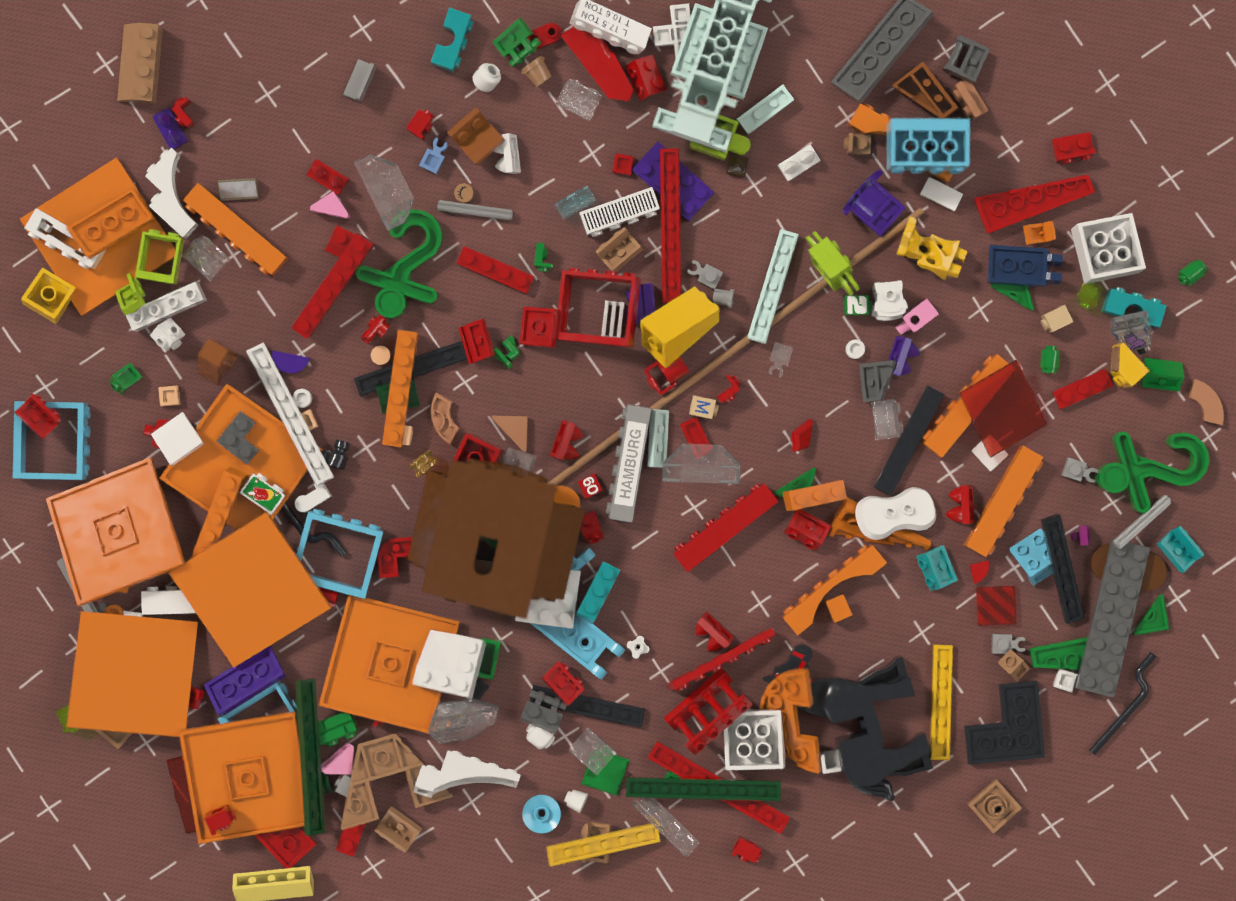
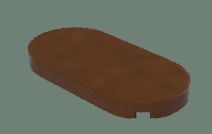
M1104 544L1097 548L1090 558V567L1095 576L1100 580L1102 579L1110 544ZM1149 553L1140 590H1155L1166 579V565L1156 554Z

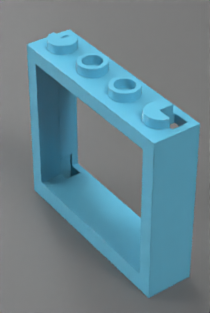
M14 401L13 478L87 480L88 470H90L89 465H87V457L90 456V446L87 445V438L90 437L91 433L90 426H88V418L91 417L88 403L46 402L45 404L48 408L78 409L77 474L25 473L26 424L15 414V411L25 401Z
M309 510L297 551L300 561L302 560L313 519L376 536L362 588L310 574L319 587L365 599L384 530H380L381 527L375 524H369V526L362 525V521L351 518L350 521L343 520L344 516L332 513V516L325 515L323 510Z
M278 681L223 717H220L218 721L220 723L232 722L231 717L277 690L289 711L296 712L298 724L297 702L294 699H290L287 686Z

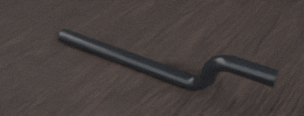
M285 502L281 510L302 536L304 526ZM331 533L308 534L307 542L317 543L326 539L340 557L347 553Z
M1152 652L1147 655L1135 670V679L1141 687V692L1090 748L1089 751L1092 754L1096 755L1147 697L1149 687L1142 675L1156 658Z

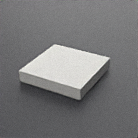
M183 412L151 434L172 466L204 444Z

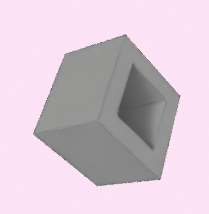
M344 774V776L340 775L335 783L338 786L336 789L337 793L347 797L351 775Z

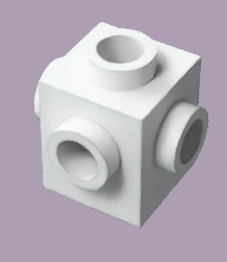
M169 318L159 324L150 336L164 352H167L170 349L176 350L182 344L181 340L185 333Z

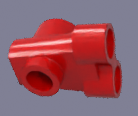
M379 315L377 318L373 316L367 324L369 329L360 337L361 340L369 344L375 337V334L381 338L390 327L385 322L387 319L382 315Z

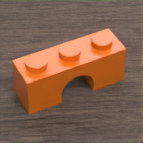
M843 480L782 492L786 511L847 499Z

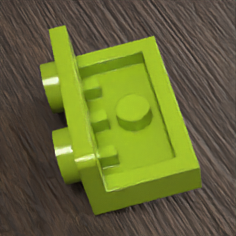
M130 273L126 274L130 284L115 291L125 316L136 312L140 307L146 305L143 298L146 295L141 288L142 284L138 278H133Z

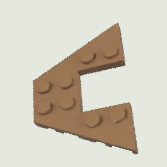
M396 733L357 744L340 829L344 830L379 819L369 781L405 771L415 808L453 796L446 789L434 794L432 798L413 792L421 767L424 764L402 742Z

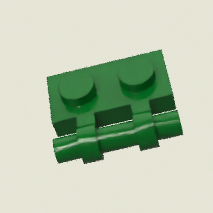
M519 18L493 41V44L503 57H507L509 54L512 56L513 59L509 61V64L515 67L517 64L523 63L526 56L533 54L541 42L537 38L532 42L528 39L533 32L525 21ZM522 44L525 48L518 52L516 48Z

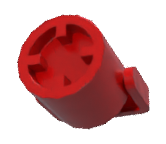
M680 356L666 368L660 362L655 361L644 369L647 382L660 395L678 384L676 381L690 372ZM656 365L670 384L663 390H660L659 384L653 375L651 376L648 372Z

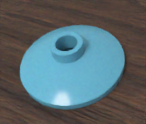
M536 795L530 798L524 805L522 812L523 821L531 831L547 833L558 825L561 810L558 803L552 797ZM544 810L546 814L544 816H540L538 814V811Z

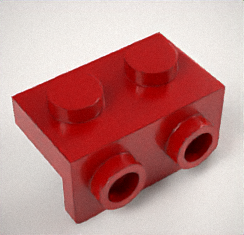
M653 54L635 59L626 66L627 74L633 83L635 93L640 101L667 90Z
M32 393L29 399L15 411V414L43 440L60 424L61 419L57 411L54 409L50 410L45 405L46 402L41 396H35Z

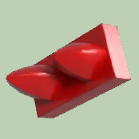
M315 159L306 176L334 191L339 196L350 180Z
M562 420L549 456L560 460H572L580 457L578 451L569 444L570 441H577L583 438L580 429L575 426L576 424Z
M961 485V487L953 489L948 494L953 501L961 503V506L952 508L945 515L949 519L962 524L975 523L973 485Z
M707 611L697 622L696 636L711 635L707 645L708 652L717 651L723 647L726 648L732 642L734 636Z

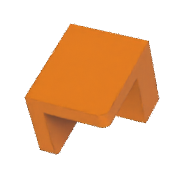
M844 595L824 600L834 623L852 616Z

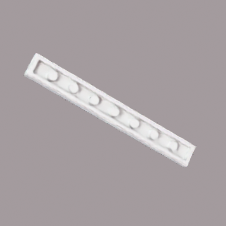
M264 342L247 350V355L316 487L333 479L334 476Z

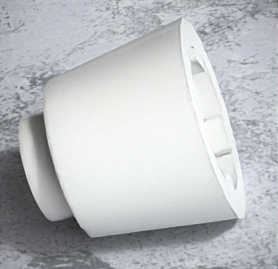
M577 790L568 791L564 801L567 802L568 807L580 814L586 803L588 793Z

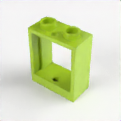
M149 229V232H143L135 277L177 285L184 239L179 238L180 234L168 232V236L161 235V231ZM150 239L177 243L171 275L145 271Z

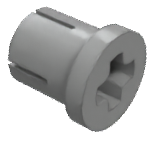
M715 289L713 303L732 308L734 289H730V291Z

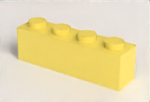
M310 866L233 874L232 890L236 901H266L313 896L314 879Z

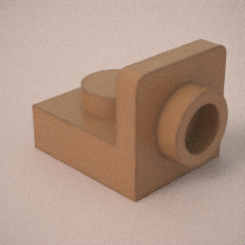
M848 133L847 138L844 137L843 145L844 149H847V154L870 155L871 135Z
M1009 650L998 662L1016 682L1030 669L1024 660L1012 650Z

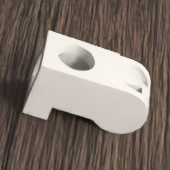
M323 483L316 487L314 484L316 488L314 491L307 495L299 496L295 500L296 509L300 512H307L331 498L332 495L326 485Z

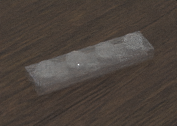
M636 797L631 803L685 857L689 856L700 843L655 798Z

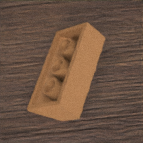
M124 24L117 101L156 105L163 28L159 24Z

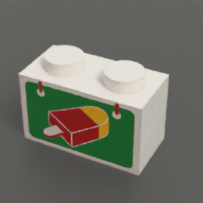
M260 473L257 476L252 474L240 493L272 515L285 497L282 494L284 490L276 484L272 487L266 483L268 479Z

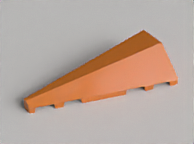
M848 497L838 507L828 532V536L834 537L835 534L843 535L846 539L858 537L864 538L866 542L887 545L900 543L905 544L909 548L912 545L922 546L924 550H928L931 547L929 539L909 529L897 530L880 540L866 537L861 532L856 520L855 510L858 502Z

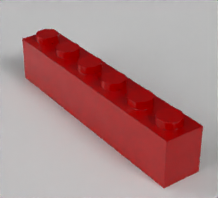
M356 233L291 327L294 331L306 339L311 338L357 269L375 246V243L361 233Z
M759 483L755 484L749 489L751 491L746 497L741 495L734 501L736 505L731 509L727 506L719 513L721 516L718 519L714 520L712 518L704 524L706 527L701 532L699 530L695 531L689 536L691 540L686 544L681 542L674 548L675 552L673 555L687 573L779 502L765 483L761 485Z

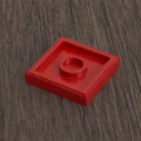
M524 306L519 344L555 348L559 309Z

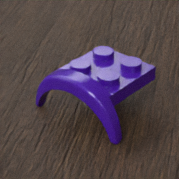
M880 169L874 172L855 191L842 210L846 216L851 211L879 237L882 236L906 208L876 182L883 174V171Z

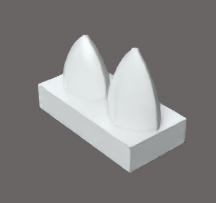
M502 134L505 141L494 152L504 154V157L496 163L495 167L504 173H521L517 135Z
M810 144L780 163L778 167L786 180L790 181L821 160Z

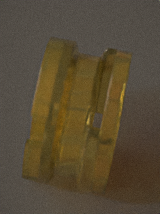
M427 450L413 461L409 468L416 472L415 475L420 478L439 461L437 458H433L430 450Z

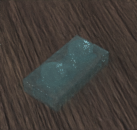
M585 186L554 205L564 220L594 203L596 199L589 187Z

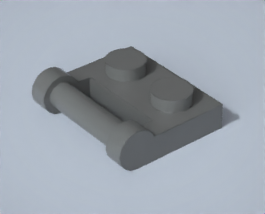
M958 35L955 41V48L948 63L944 65L943 71L974 84L990 49ZM963 46H966L968 51L959 69L955 67V64Z

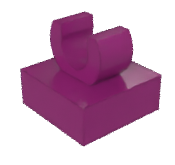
M1089 525L1079 526V532L1070 533L1071 540H1080V546L1091 544Z

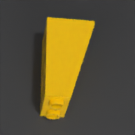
M693 287L640 321L642 346L665 368L668 367L719 322V307L712 303L704 292H700L696 287Z

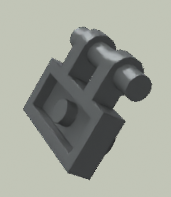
M531 690L529 697L536 699L535 703L527 701L520 721L556 734L563 714L556 712L557 708L565 710L567 705L558 697H550L540 690L539 692ZM541 701L552 705L551 710L540 706Z

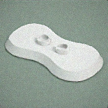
M918 487L908 488L897 496L890 498L865 497L858 502L855 510L857 524L861 532L866 537L875 540L886 538L893 532L901 529L926 530L936 520V508L932 497L926 490Z

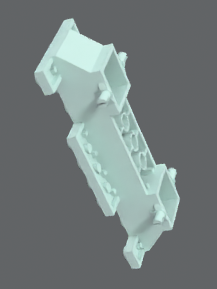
M716 0L713 9L695 3L671 71L672 76L686 80L684 83L674 79L672 87L683 90L678 112L676 114L659 108L652 128L726 153L732 132L714 127L719 110L723 105L733 108L736 106L737 100L726 97L727 95L744 100L768 30L767 27L750 22L755 5L759 0ZM697 100H704L706 102V105H699L697 103Z

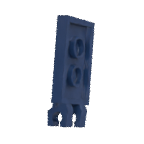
M990 245L987 284L1045 287L1048 286V283L1060 284L1062 273L1049 272V265L1061 266L1063 255L1050 254L1047 248Z

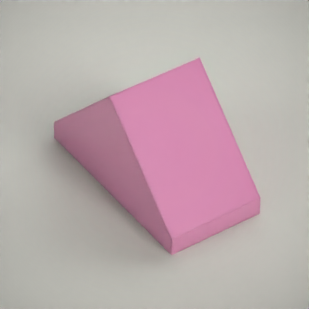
M334 191L310 206L312 212L350 220L349 213Z
M345 742L321 764V772L325 774L351 775L354 747Z

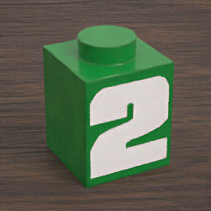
M869 295L844 296V316H867L869 311H872V300H869Z

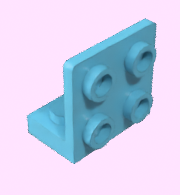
M1038 529L1009 549L1027 573L1028 579L1033 586L1053 574L1042 529Z

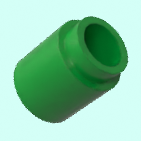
M1199 259L1191 261L1178 272V280L1183 286L1191 287L1205 276L1207 267Z
M1045 346V349H1041L1040 367L1043 373H1057V369L1060 367L1061 351L1057 350V346Z

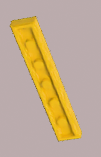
M933 644L930 730L931 760H950L953 645Z
M654 822L546 846L549 865L556 866L661 841L658 823Z

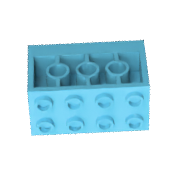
M891 119L887 123L886 170H891L892 174H902L906 170L911 171V174H922V171H930V174H941L942 171H949V174H961V172L969 167L970 119ZM906 146H909V148H911L910 152L906 150ZM925 146H928L931 151L928 152L925 149ZM945 146H947L950 149L949 152L945 150Z

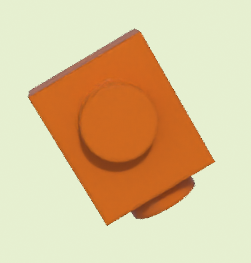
M1053 221L1023 226L1026 245L1056 240Z

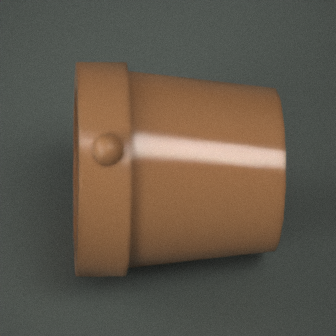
M542 56L521 70V74L526 75L536 88L552 77L544 62L545 57Z

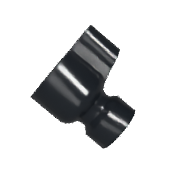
M336 439L334 451H321L326 463L345 470L348 460L346 451L349 450L351 444Z

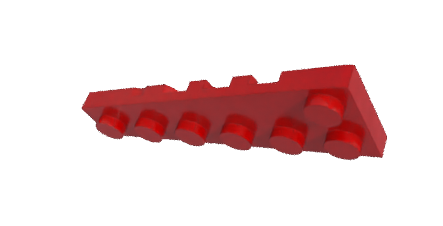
M1083 175L980 196L973 200L986 234L1093 194L1095 190L1089 175Z
M769 628L731 648L728 652L714 657L712 661L701 664L694 671L686 672L666 683L669 690L681 691L689 686L688 682L692 680L698 682L705 678V673L711 670L714 673L723 668L721 664L727 661L730 664L738 660L739 654L743 652L749 654L756 650L754 646L759 643L763 646L771 642V637L776 634L772 628Z

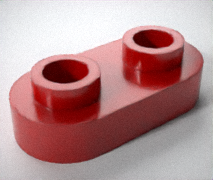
M548 23L531 30L533 34L528 39L531 41L532 37H537L541 42L537 47V50L558 42L562 34L561 28L556 23ZM550 29L556 31L554 35H549L548 32Z

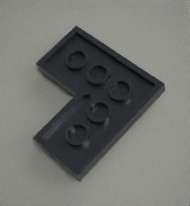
M1038 681L998 684L1002 722L964 725L967 764L1045 758Z

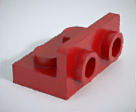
M1091 132L1051 140L1055 162L1061 161L1062 164L1072 163L1073 159L1080 158L1081 161L1092 159V155L1097 153L1096 149L1093 148Z
M797 509L785 528L784 533L790 539L803 543L808 549L817 551L823 544L831 526L804 510Z
M558 661L541 679L568 706L585 689L582 687V681L569 673L570 669L568 666Z

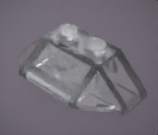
M372 154L354 162L387 231L404 224L414 202V197L398 164Z
M682 444L663 462L662 482L740 484V464L722 445Z
M473 698L472 700L461 699L439 703L432 715L428 733L439 744L473 738L488 726L491 727L495 724L499 707Z

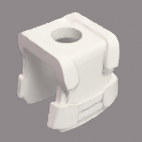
M902 280L874 283L872 291L875 306H872V316L880 321L902 318L908 308L906 300L903 299Z

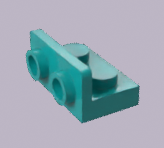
M944 545L916 556L930 591L941 589L958 581Z

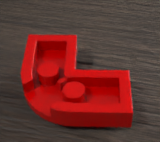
M412 537L393 538L382 545L378 552L379 578L399 577L398 557H407L409 555Z

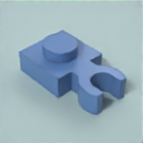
M435 138L433 141V150L427 148L419 164L420 167L436 175L445 159L441 152H444L448 147L447 142L444 143L443 147H438V138Z

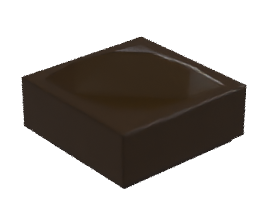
M730 154L726 174L745 177L749 158Z

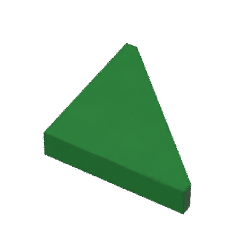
M990 284L991 288L1030 311L1034 310L1028 286Z
M811 468L776 490L774 495L783 497L782 492L811 487L816 468Z
M1163 594L1158 595L1134 629L1133 635L1169 629Z

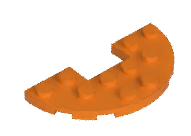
M809 669L789 670L778 675L766 687L761 697L760 710H781L785 758L789 757L797 763L796 766L804 770L819 774L822 771L818 737L800 734L796 706L811 707L813 704Z

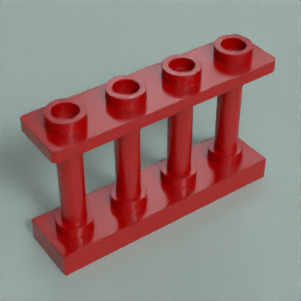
M722 668L664 717L665 721L675 731L680 728L689 739L685 746L694 755L702 751L707 744L717 738L722 731L732 725L738 717L747 712L753 705L744 694L738 697L729 686L733 680ZM722 690L733 701L725 710L714 698ZM707 703L718 714L712 722H709L700 711ZM693 715L704 727L697 735L685 723Z

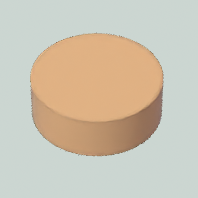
M377 346L371 352V359L378 365H384L390 360V351L384 346Z

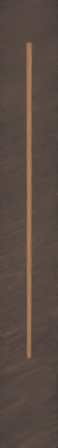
M918 208L849 259L851 262L850 266L853 267L906 228L909 217L918 219L924 214V211ZM822 279L776 313L771 327L826 287L828 283L825 279ZM748 335L650 406V408L661 409L752 340L747 339ZM619 430L547 484L558 485L620 439L618 438Z

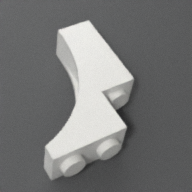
M171 148L170 150H165L160 155L161 159L157 164L154 163L147 169L148 173L145 176L162 191L160 194L157 193L151 199L152 203L149 206L177 233L187 239L199 225L188 215L179 200L175 184V173L180 155Z

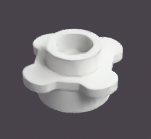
M638 636L635 640L627 643V648L632 651L633 658H639L641 654L649 652V646L644 643V637Z

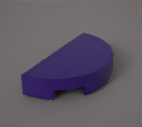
M272 351V359L275 365L286 373H297L303 370L311 359L309 357Z

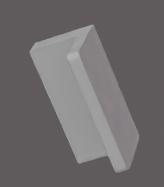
M358 59L343 95L362 103L377 67L375 64H369Z

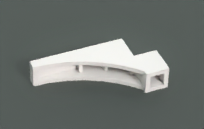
M447 751L441 771L431 765H422L413 792L432 798L434 794L450 787L470 783H495L516 788L521 775L512 769L505 770L499 768L494 763L487 764L481 762L476 757L469 758L463 756L458 751Z

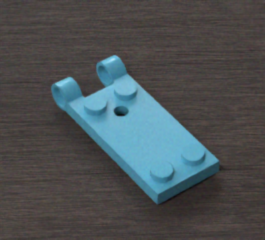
M575 615L573 629L531 623L601 680L608 672L597 664L595 660L607 647L618 657L625 651L620 644L597 626ZM585 638L589 640L587 646L582 645V640Z

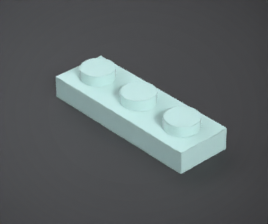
M781 85L737 118V121L749 135L792 103L794 98L785 86Z
M651 409L648 467L666 468L669 410Z

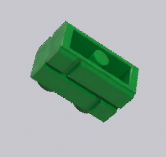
M340 712L318 721L320 744H327V747L337 744V739L342 737L347 740L356 736L355 732L359 730L354 715Z

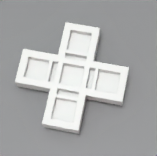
M689 4L670 5L672 25L653 27L655 47L674 45L675 59L690 19Z

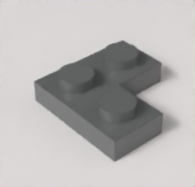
M240 411L216 442L248 465L259 449L244 438L256 423Z

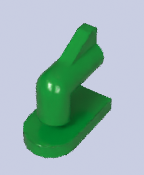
M512 335L502 342L503 346L509 351L506 357L497 347L494 349L495 356H493L509 370L513 367L510 361L512 362L520 355Z

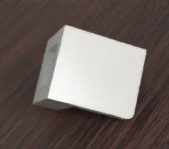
M837 749L820 752L823 774L842 771Z

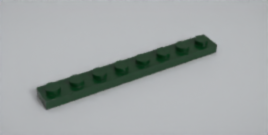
M315 678L295 681L305 835L307 836L325 833Z
M626 777V797L780 801L781 781Z

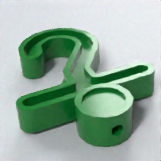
M412 209L402 212L392 222L389 232L393 238L402 239L410 228L415 226L421 227L426 231L427 235L424 244L384 272L368 266H360L356 271L360 281L382 288L375 298V306L380 315L387 319H397L404 314L407 308L406 297L427 304H434L438 300V294L435 289L411 280L412 272L435 257L442 247L443 234L439 223L432 215L423 210Z
M1124 431L1116 432L1112 437V442L1119 463H1105L1100 466L1095 478L1098 487L1104 492L1119 493L1127 489L1132 509L1137 513H1146L1151 507L1144 480L1147 477H1152L1174 486L1192 485L1199 481L1207 472L1209 453L1204 442L1195 435L1188 433L1168 435L1166 444L1169 448L1184 449L1190 456L1189 465L1181 471L1136 455L1130 435Z

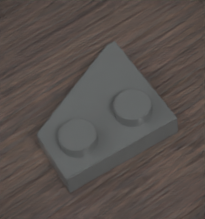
M896 360L859 364L863 402L884 400Z

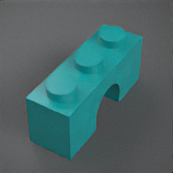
M452 8L448 9L443 27L445 30L454 33L455 40L449 46L436 45L431 60L432 66L453 73L455 68H459L462 60L459 57L461 50L465 51L468 39H465L467 32H471L474 25L470 14Z
M1114 287V289L1107 290L1101 312L1120 317L1124 316L1126 308L1132 305L1139 312H1147L1148 321L1144 315L1139 316L1138 323L1156 329L1161 327L1167 305L1162 304V301L1159 299L1151 298V300L1143 298L1144 295L1133 292L1131 295L1125 293L1123 288Z
M603 561L575 616L591 624L594 623L620 572L619 569Z

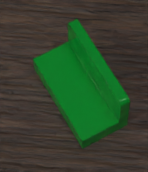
M1153 358L1144 359V366L1149 372L1142 377L1141 387L1180 391L1184 380L1182 362Z

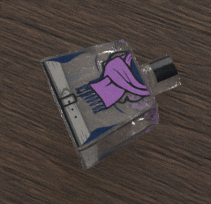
M1147 310L1111 318L1110 332L1118 343L1123 342L1130 350H1136L1139 355L1145 354L1148 351V347L1152 344V329Z

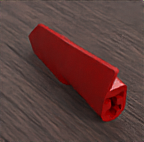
M575 27L562 33V39L608 99L629 102L634 90L605 39L596 38L591 33L585 30H578Z

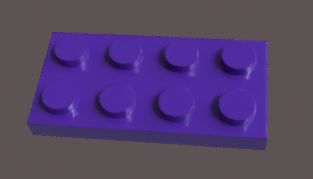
M657 141L632 171L661 196L660 149L666 148ZM680 162V214L689 222L714 192Z
M270 645L236 667L229 668L204 684L217 714L223 717L285 678L286 674Z

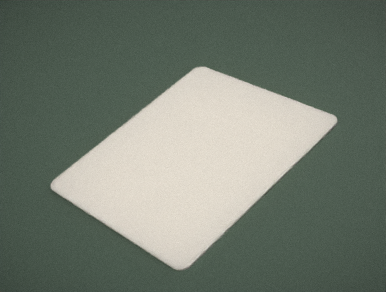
M990 434L972 449V452L989 471H992L1008 456V453Z

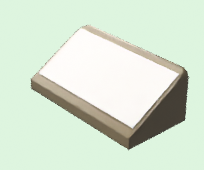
M256 178L218 180L220 201L259 199L258 180Z

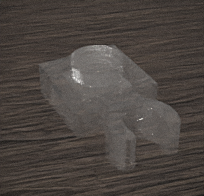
M777 342L774 343L769 361L774 362V365L769 368V375L772 374L774 369H778V378L783 376L782 365L788 366L793 347Z

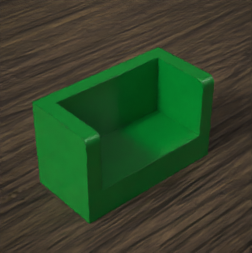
M483 636L481 640L486 643L478 677L493 680L502 640Z

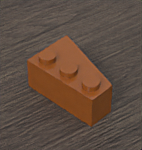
M924 62L920 63L892 85L893 88L939 119H945L958 109Z
M208 338L198 354V363H200L198 374L218 386L228 368H232L238 359L236 355L238 353L219 341Z

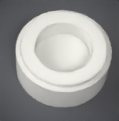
M855 339L847 343L845 351L850 358L858 359L865 353V346L863 342Z
M298 389L292 396L299 408H306L312 402V395L306 389Z

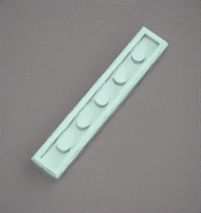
M780 229L747 337L749 340L766 344L799 234Z

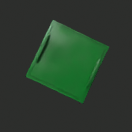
M593 748L581 784L618 796L630 759Z

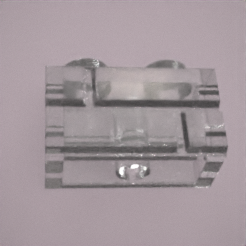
M896 399L871 402L876 440L901 437L900 433H903L902 421H898V414H901L900 403H896Z

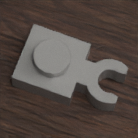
M693 260L692 264L697 266V270L691 271L688 269L687 273L692 276L699 275L698 282L714 290L723 272L708 264L702 268L699 262Z
M1067 457L1061 476L1080 482L1082 477H1084L1087 482L1094 483L1095 480L1091 479L1089 474L1090 472L1098 473V470L1095 468L1085 469L1087 463Z
M992 634L991 653L1006 654L1012 648L1023 652L1025 648H1019L1018 642L1026 641V638L1017 637L1012 640V634Z

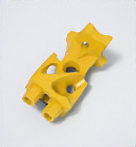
M909 217L897 255L907 256L913 263L934 272L943 280H946L947 275L958 278L962 266L952 262L956 260L964 263L968 252L958 247L960 241L945 240L933 234L930 237H922L915 230L917 220ZM919 246H925L927 252H921Z

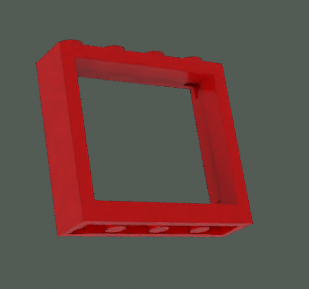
M569 268V271L562 270L556 340L633 348L641 279L635 277L634 273L624 272V276L617 275L615 271H605V274H599L598 270L587 269V272H580L579 268ZM572 279L631 284L625 338L567 333Z

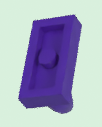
M169 107L152 116L170 149L175 150L189 142Z
M896 336L888 360H896L892 375L900 376L911 372L906 357L910 358L920 355L917 346L911 342L912 339Z

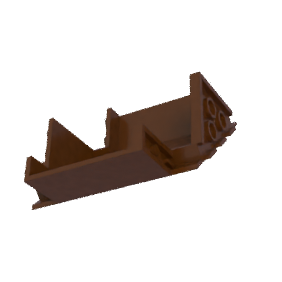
M469 458L466 463L451 460L448 474L427 470L408 560L413 562L414 566L424 568L426 572L422 592L443 597L445 598L444 600L449 602L458 601L470 604L472 608L476 609L485 608L497 611L499 615H512L527 619L531 599L540 600V598H544V600L555 602L556 599L564 600L584 509L575 505L554 503L557 486L547 484L546 477L517 465ZM480 535L499 540L492 570L487 575L478 574L474 568Z

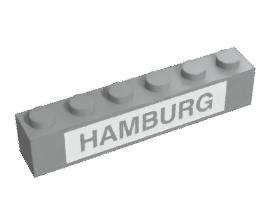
M627 404V408H623L621 419H625L624 426L620 427L618 438H621V444L616 447L615 457H618L617 465H613L612 476H615L614 484L611 483L609 488V495H612L611 503L607 502L606 514H609V519L626 522L633 521L651 414L650 407Z

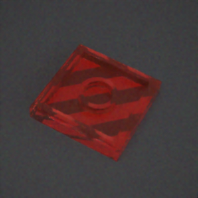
M1014 585L975 587L978 626L1017 624Z

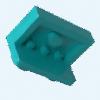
M1181 526L1170 530L1157 543L1180 573L1185 572L1196 560L1204 556L1200 547L1195 544L1187 531Z

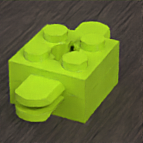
M718 114L714 127L732 132L726 153L693 141L690 142L689 148L725 161L728 151L745 155L750 149V140L745 136L735 133L738 121Z
M814 231L812 236L817 242L816 244L808 235L805 239L811 246L808 251L812 264L835 292L843 287L847 294L851 296L853 291L847 284L849 283L857 292L859 286L853 279L851 262L846 255H841L837 243L834 240L831 242L828 237L822 240L818 233Z

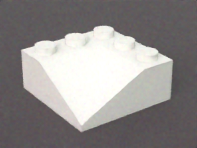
M1132 213L1078 223L1071 229L1084 284L1139 274L1146 269Z
M430 630L418 661L412 684L417 687L472 700L486 643L479 639Z
M748 709L747 712L743 713L732 725L724 730L726 770L784 769L786 762L781 710Z

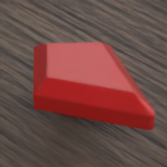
M808 419L791 432L792 451L797 452L809 448L813 419Z

